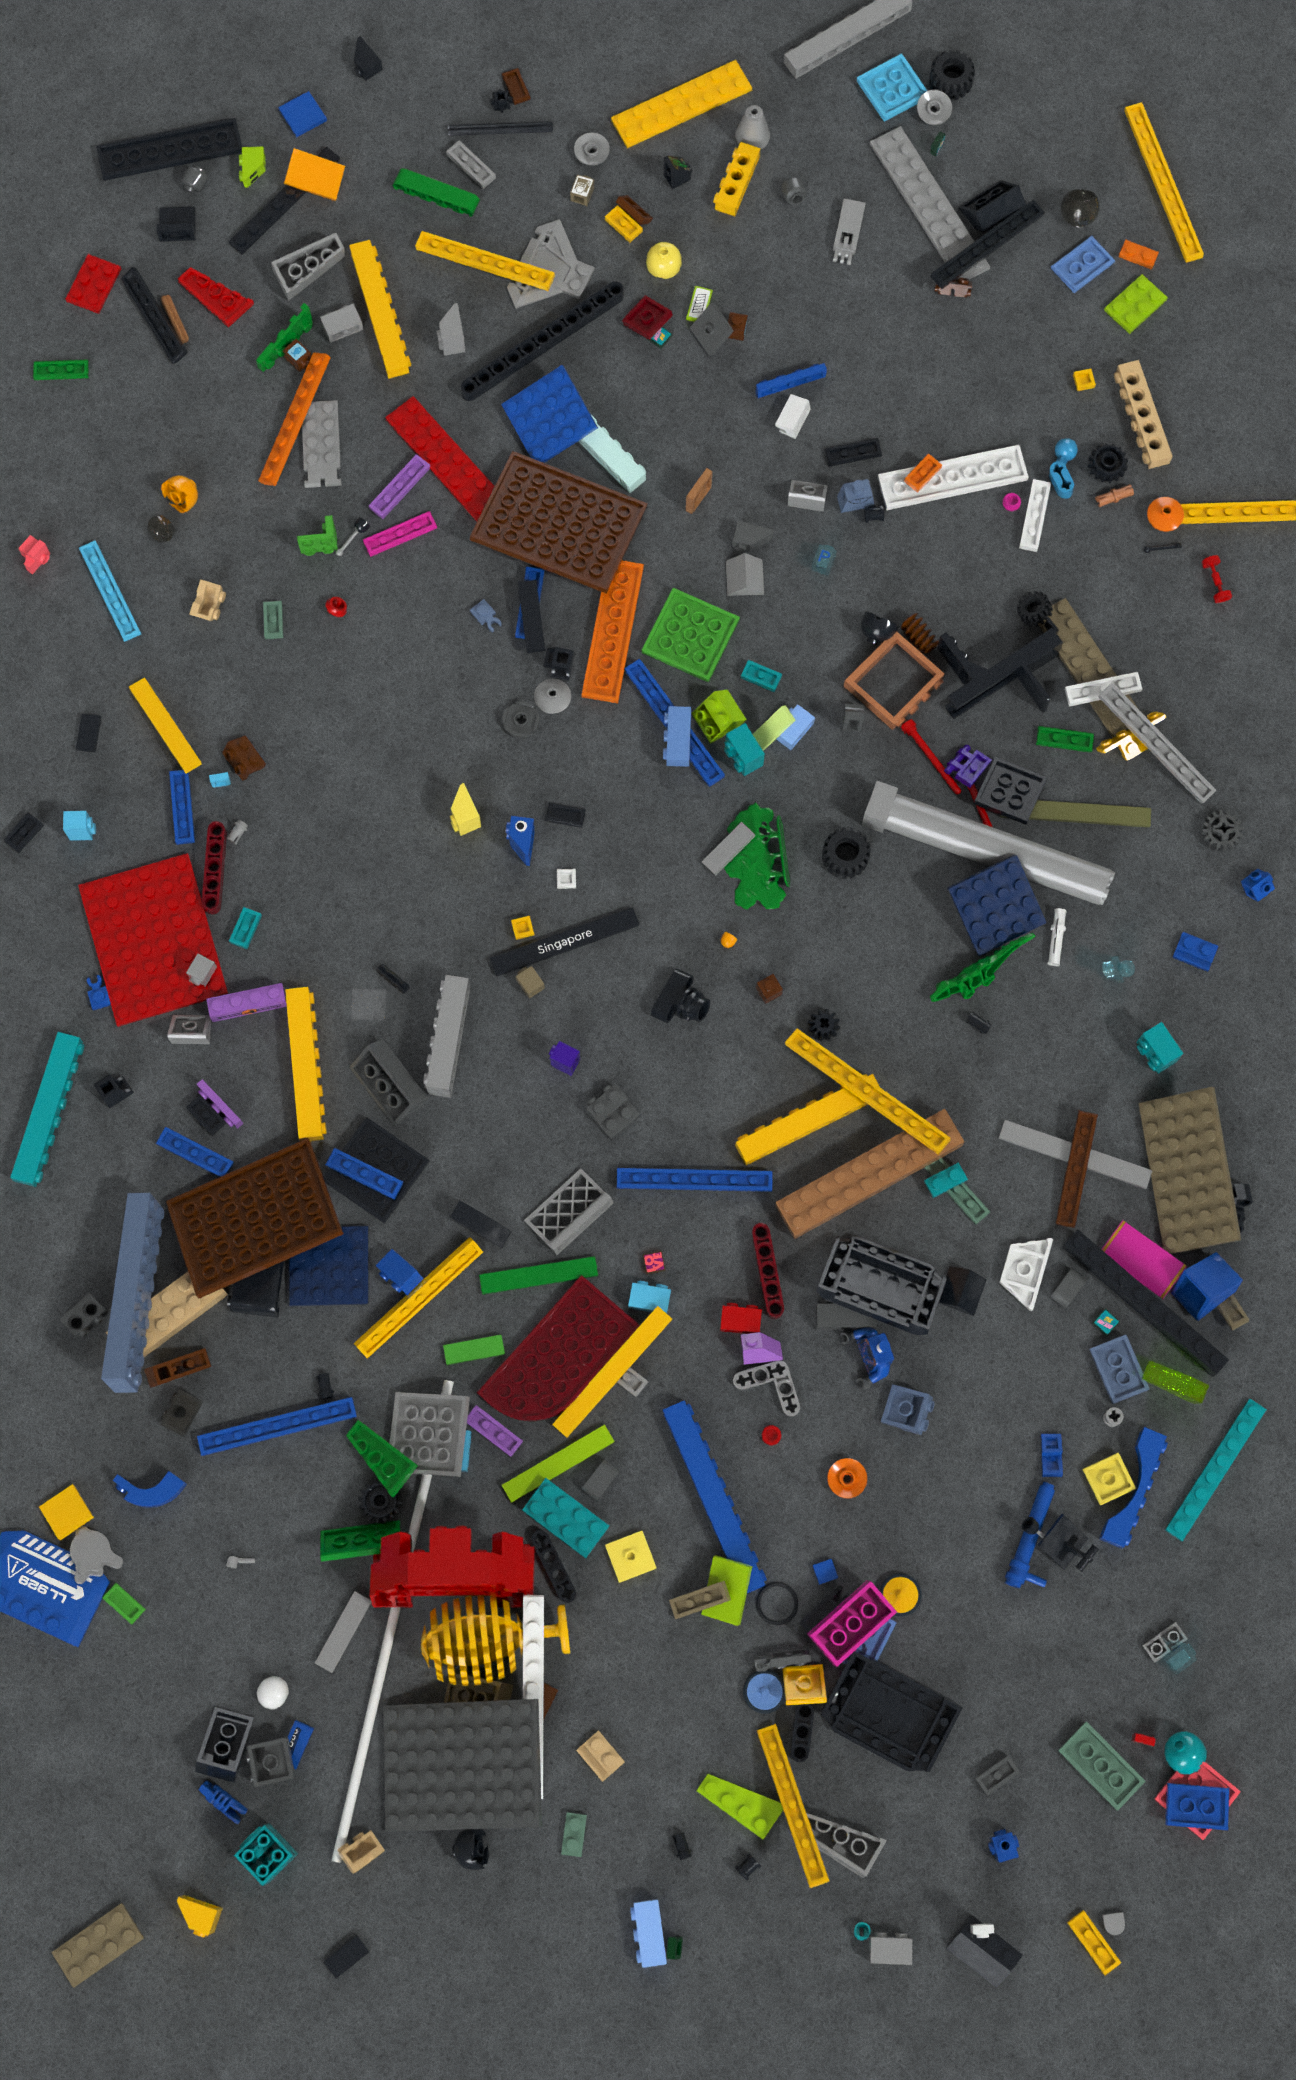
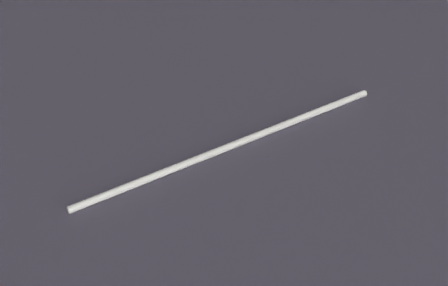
M444 1380L441 1395H451L454 1382ZM422 1475L408 1532L412 1537V1552L415 1550L432 1475ZM391 1607L332 1855L331 1861L342 1862V1858L337 1850L346 1844L401 1607Z

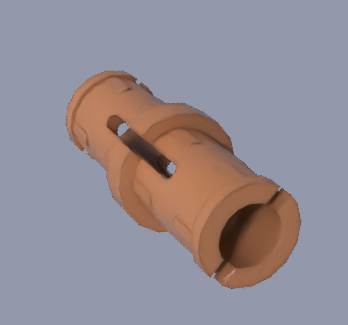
M1128 484L1119 489H1110V492L1096 496L1095 500L1097 503L1099 502L1098 506L1102 507L1112 502L1118 503L1123 498L1133 496L1134 491L1131 488L1132 486Z

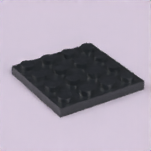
M366 1117L342 1152L403 1181L404 1183L396 1199L394 1200L331 1168L326 1171L323 1177L327 1185L385 1224L430 1160Z

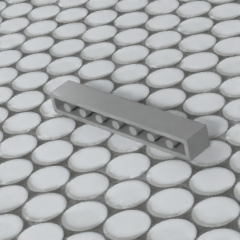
M874 0L871 4L861 7L856 13L847 15L839 23L832 24L827 30L818 32L810 40L803 41L800 46L788 50L784 56V64L796 79L911 11L913 1Z

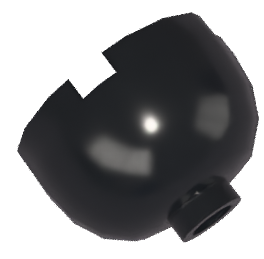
M867 611L861 622L863 634L868 637L867 641L874 645L890 639L899 628L897 624Z
M465 1829L457 1836L452 1847V1854L463 1868L481 1870L484 1869L483 1865H487L489 1851L488 1846L484 1849L483 1836H486V1833L483 1829Z

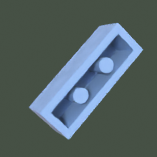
M658 1899L634 1902V1907L630 1908L631 1919L636 1920L637 1929H633L634 1941H639L640 1950H636L637 1963H642V1968L667 1964Z

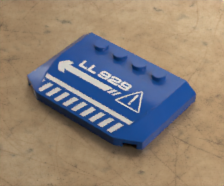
M26 1531L2 1532L0 1535V1611L62 1641L79 1647L110 1584L109 1579L105 1574L100 1577L89 1576L83 1584H77L74 1579L76 1566L72 1562L69 1551Z

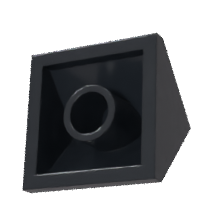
M950 1266L939 1304L974 1316L987 1279L972 1270Z

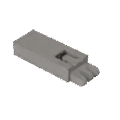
M849 199L843 200L833 251H835L833 262H837L839 256L841 257V264H844V259L848 258L847 265H851L852 256L856 252L866 203ZM844 232L847 233V235H849V233L852 234L850 244H848L849 237L845 236L844 243H842Z

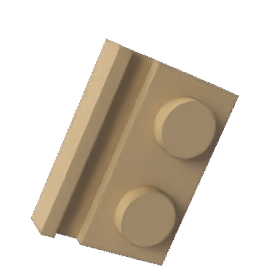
M599 1730L576 1750L602 1782L625 1762Z

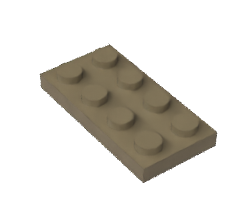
M121 1903L51 1953L72 1987L75 1988L143 1940L144 1936L124 1904Z

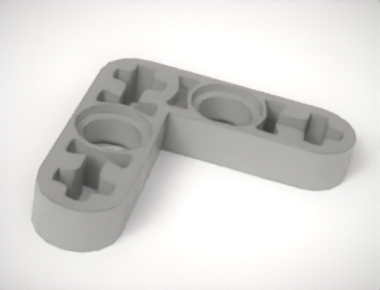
M774 1361L738 1372L734 1376L733 1385L738 1390H746L774 1382L783 1413L789 1417H794L799 1413V1400L789 1368L784 1361ZM778 1364L780 1367L785 1368L782 1371V1375H779L778 1372L772 1373L774 1378L770 1379L769 1371L766 1367H770V1371L775 1370ZM756 1371H764L766 1373L765 1380L758 1381L755 1378ZM747 1373H752L754 1384H751V1380L746 1381L745 1386L736 1383L739 1380V1376L745 1379L749 1377ZM786 1383L790 1385L791 1391L788 1394H782L779 1389L781 1384ZM791 1395H794V1398L790 1399L792 1405L797 1406V1408L794 1409V1413H791L790 1410H786V1407H788V1401L785 1400L783 1402L782 1398H788Z

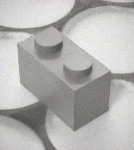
M354 304L345 305L339 310L327 312L320 317L321 324L330 343L363 330L362 321Z
M874 1932V1936L869 1938V1962L912 1965V1938H907L906 1933H895V1937H887V1933Z

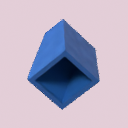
M1215 1252L1184 1270L1171 1294L1196 1321H1199L1235 1293L1243 1280Z

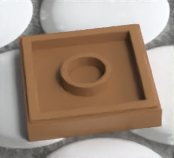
M706 468L686 496V511L690 514H693L712 487V471Z

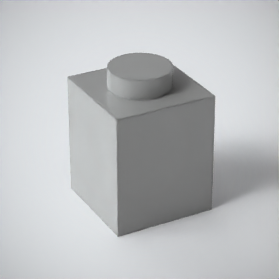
M197 954L186 974L190 978L189 981L197 986L201 984L206 987L217 966L215 962Z

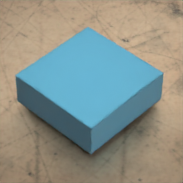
M228 772L209 775L213 788L231 784Z

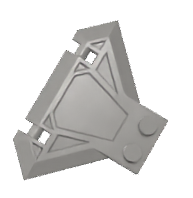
M560 219L538 226L535 233L539 236L537 239L531 238L520 262L555 272V278L549 291L527 284L523 287V283L517 281L515 283L509 282L507 289L515 309L560 293L581 299L595 270V267L577 260Z

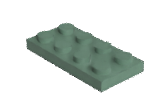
M1087 1721L1058 1749V1752L1116 1811L1146 1782Z

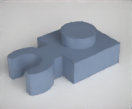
M484 599L470 609V613L481 625L485 622L487 623L490 632H494V628L491 626L493 623L502 626L501 621L493 617L496 615V612Z

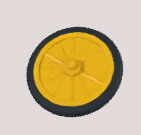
M901 1573L891 1575L885 1579L880 1587L881 1594L897 1611L894 1616H908L915 1612L921 1603V1588L917 1581L909 1575Z

